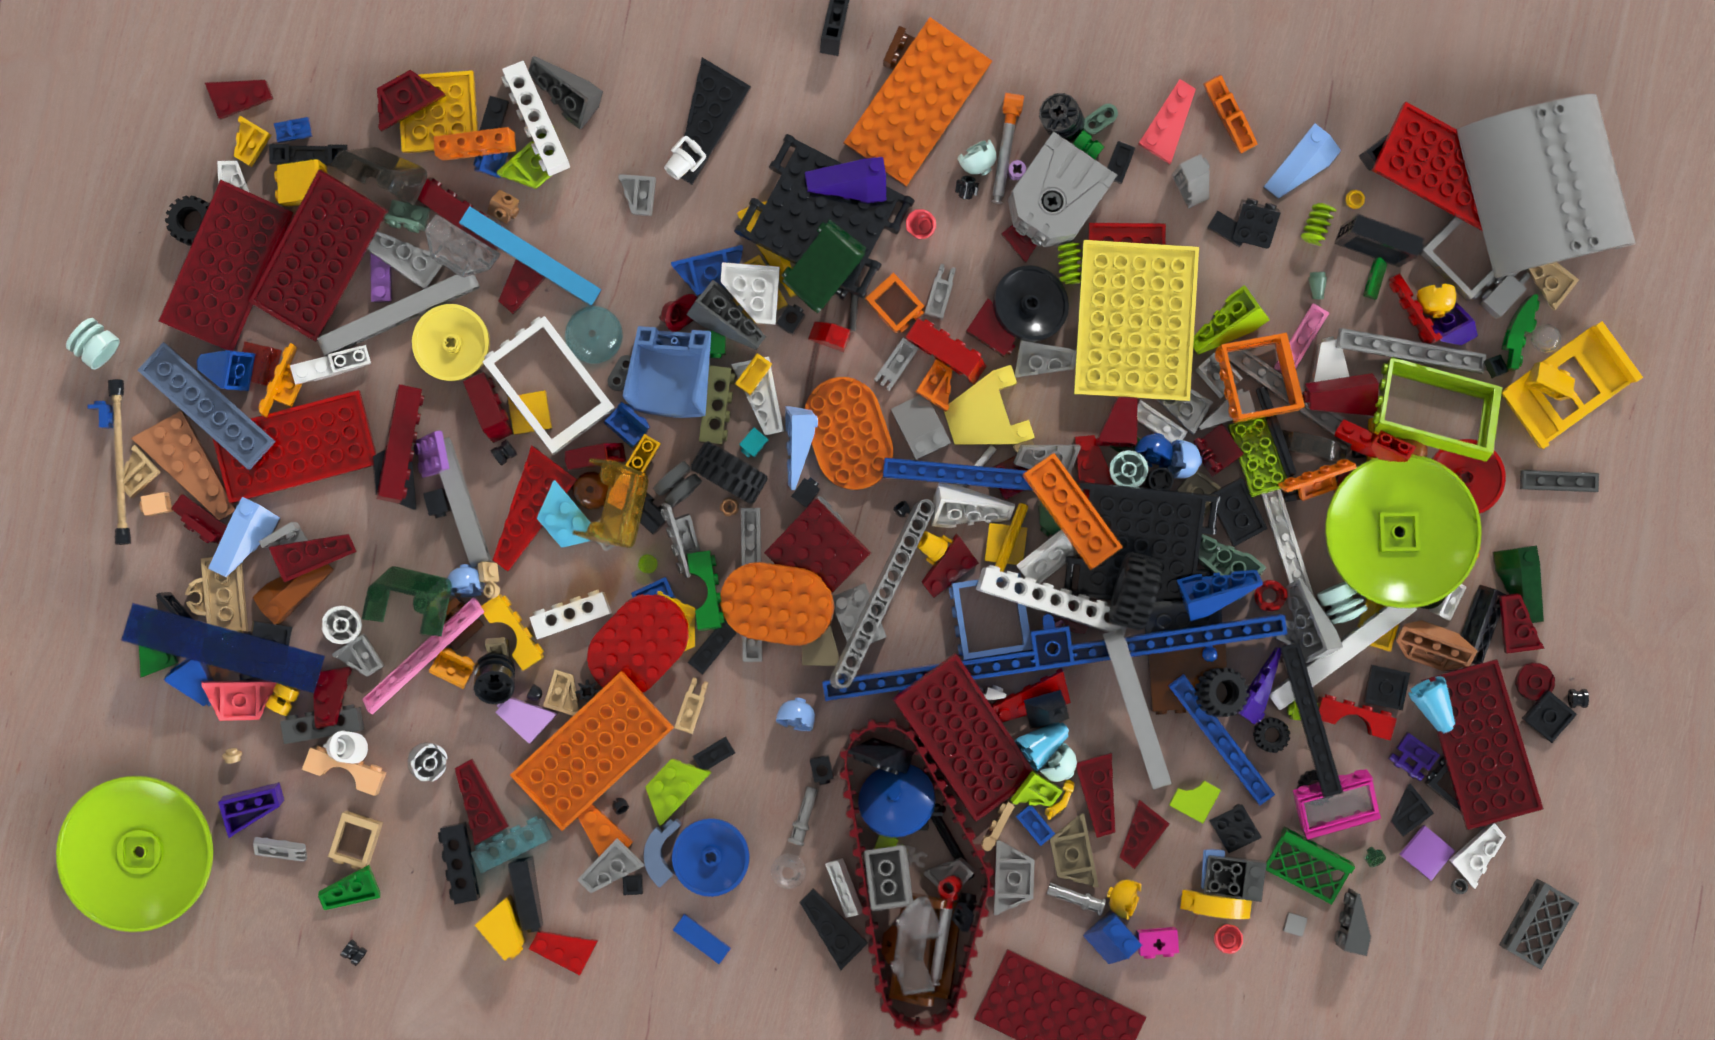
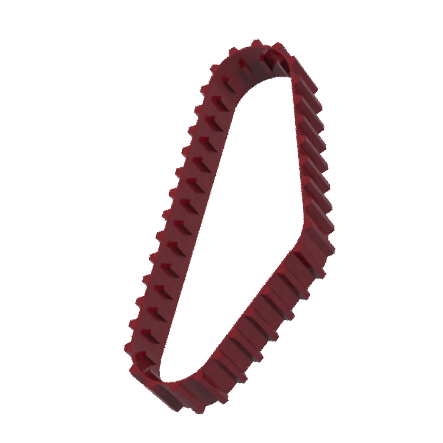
M892 717L887 722H876L873 718L868 719L867 726L859 731L855 729L850 731L849 736L851 740L848 747L841 748L840 757L845 760V767L840 769V778L847 780L848 786L843 788V796L850 799L851 805L846 807L847 817L853 818L854 824L849 828L850 837L857 839V843L853 845V856L860 858V862L856 864V875L863 877V881L859 883V894L866 896V900L862 902V912L864 915L869 916V919L865 921L866 934H870L873 937L868 940L869 953L876 955V957L871 959L872 973L879 974L875 978V991L882 993L880 1009L882 1012H889L893 1018L895 1028L899 1029L904 1026L913 1029L915 1036H920L923 1030L934 1029L937 1032H941L942 1024L950 1017L957 1019L959 1016L957 1007L959 999L966 998L967 996L964 981L965 978L972 977L973 974L969 962L971 958L978 955L975 944L976 938L983 937L984 931L980 922L982 917H988L989 910L985 903L987 897H992L995 893L989 879L994 874L990 862L983 861L982 858L985 855V851L982 845L973 843L976 837L971 827H964L963 823L966 820L962 810L955 811L953 807L957 803L952 793H945L944 789L947 784L943 777H936L934 774L937 766L934 760L927 761L924 755L928 750L923 744L916 742L914 730L911 727L904 729L897 725L895 718ZM889 727L891 732H893V728L905 734L904 739L906 741L910 738L917 747L914 750L915 755L921 754L927 765L923 768L924 771H930L936 781L933 787L935 790L940 788L945 797V800L942 801L944 806L949 805L955 815L952 818L954 824L959 822L965 832L961 835L963 840L969 839L974 850L971 851L973 858L978 855L984 866L980 868L981 874L985 873V885L980 887L982 894L979 905L975 904L974 909L977 912L973 925L971 924L969 929L971 935L968 945L964 944L963 947L964 951H966L963 964L958 965L960 975L958 983L953 984L955 994L951 1002L946 1003V1008L937 1015L935 1013L932 1017L925 1019L905 1016L904 1012L901 1010L898 1012L892 1006V999L886 997L884 987H888L887 979H882L881 968H884L885 964L884 960L879 961L878 949L882 948L881 941L876 942L874 929H878V922L873 923L868 894L869 885L866 882L865 876L867 869L866 865L863 864L862 852L866 851L865 845H860L859 833L863 832L862 826L857 827L855 814L859 813V807L854 808L852 794H856V788L851 789L849 775H853V769L848 770L847 756L852 757V754L847 752L854 741L857 740L859 742L861 734L870 729L872 733L876 732L875 728Z

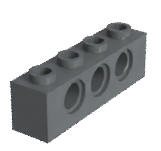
M354 704L342 706L343 710H340L339 715L345 718L344 725H340L337 722L336 725L328 726L324 729L316 728L314 711L307 712L305 717L298 718L297 714L286 716V720L280 721L284 744L333 736L338 731L356 732L364 730L361 707L355 708ZM301 722L307 725L305 732H302L299 728Z

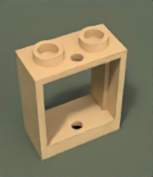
M350 811L343 812L328 857L333 858V862L338 864H344V862L351 864V867L357 870L370 864L383 822ZM347 822L372 830L363 860L337 852Z

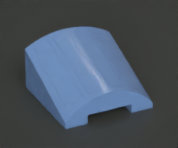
M638 326L623 391V398L634 411L675 418H695L706 415L711 332L692 330L691 333L658 331L656 327Z

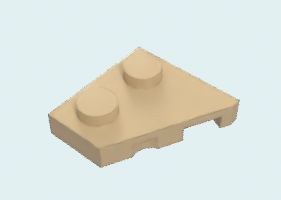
M137 445L132 446L129 462L126 461L124 466L123 488H125L124 490L130 498H134L161 473Z
M557 669L554 670L543 704L544 707L572 716L579 711L574 675Z

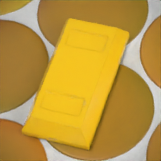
M756 353L735 385L751 395L772 366V363Z

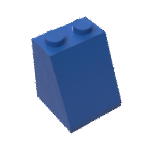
M1112 910L1106 913L1083 934L1086 940L1108 964L1130 958L1143 946Z

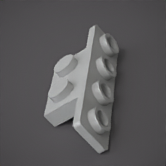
M665 502L662 503L663 509L661 514L668 524L666 532L668 537L672 538L673 545H671L674 556H677L678 563H676L677 570L688 578L690 577V572L685 556L689 553L700 551L691 516L685 514L674 518L671 506Z

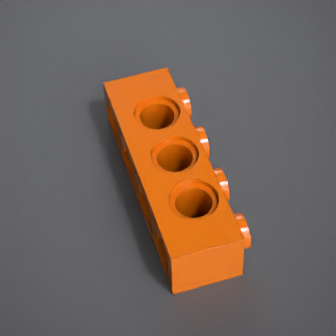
M508 127L433 136L435 156L442 161L516 151L515 132Z

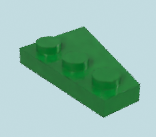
M158 610L138 617L140 678L178 664L169 637L162 630L163 626L159 621Z
M370 865L318 892V898L324 910L373 900L381 896Z

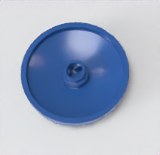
M909 765L907 774L899 772L896 775L882 769L876 770L865 780L858 798L859 811L864 822L871 830L886 837H903L918 831L930 819L936 803L935 790L929 777L913 765Z
M716 818L698 820L687 826L678 836L672 852L673 869L679 881L693 893L708 897L726 894L737 887L747 872L750 860L748 844L742 833L729 822Z

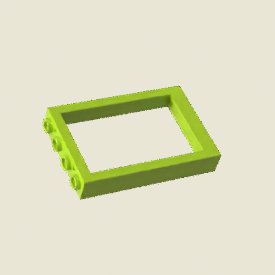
M1390 357L1388 362L1383 364L1381 369L1383 379L1379 383V391L1381 392L1380 396H1378V403L1375 404L1378 410L1373 417L1375 432L1379 433L1381 430L1397 438L1415 440L1426 446L1485 462L1491 457L1494 451L1502 387ZM1392 375L1483 399L1477 445L1385 421Z

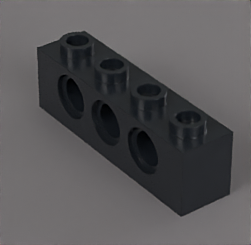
M466 822L443 826L440 828V832H438V839L440 843H443L442 859L447 864L448 870L445 871L447 881H450L451 889H449L450 899L454 900V905L478 900L480 892ZM451 840H456L459 843L458 849L451 847ZM455 859L462 861V868H457L454 865ZM458 878L466 880V887L459 886Z

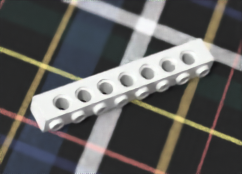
M993 565L982 568L976 587L978 591L1108 633L1122 628L1125 635L1127 627L1113 624L1111 621L1107 623L1104 620L1105 613L1110 612L1107 602L1100 600L1093 602L1089 600L1090 597L1079 594L1077 597L1071 595L1072 591L1061 588L1059 591L1053 589L1054 585L1043 582V585L1036 583V579L1030 577L1022 579L1015 572L1007 571V573L1000 572L999 567ZM999 577L1004 581L1001 588L996 584V580ZM1017 583L1022 587L1019 594L1014 590V586ZM1034 589H1037L1040 594L1037 600L1032 596ZM1052 595L1057 597L1055 605H1052L1050 602ZM1070 601H1073L1075 603V609L1073 611H1071L1068 608V604ZM1089 606L1093 610L1091 617L1086 614V609Z

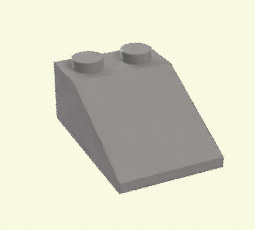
M921 395L891 409L915 460L951 443L930 401Z

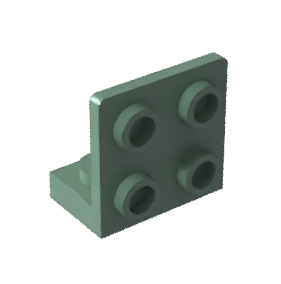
M392 200L389 214L385 215L384 220L386 224L393 228L400 229L401 226H404L410 232L419 233V230L425 232L431 209Z

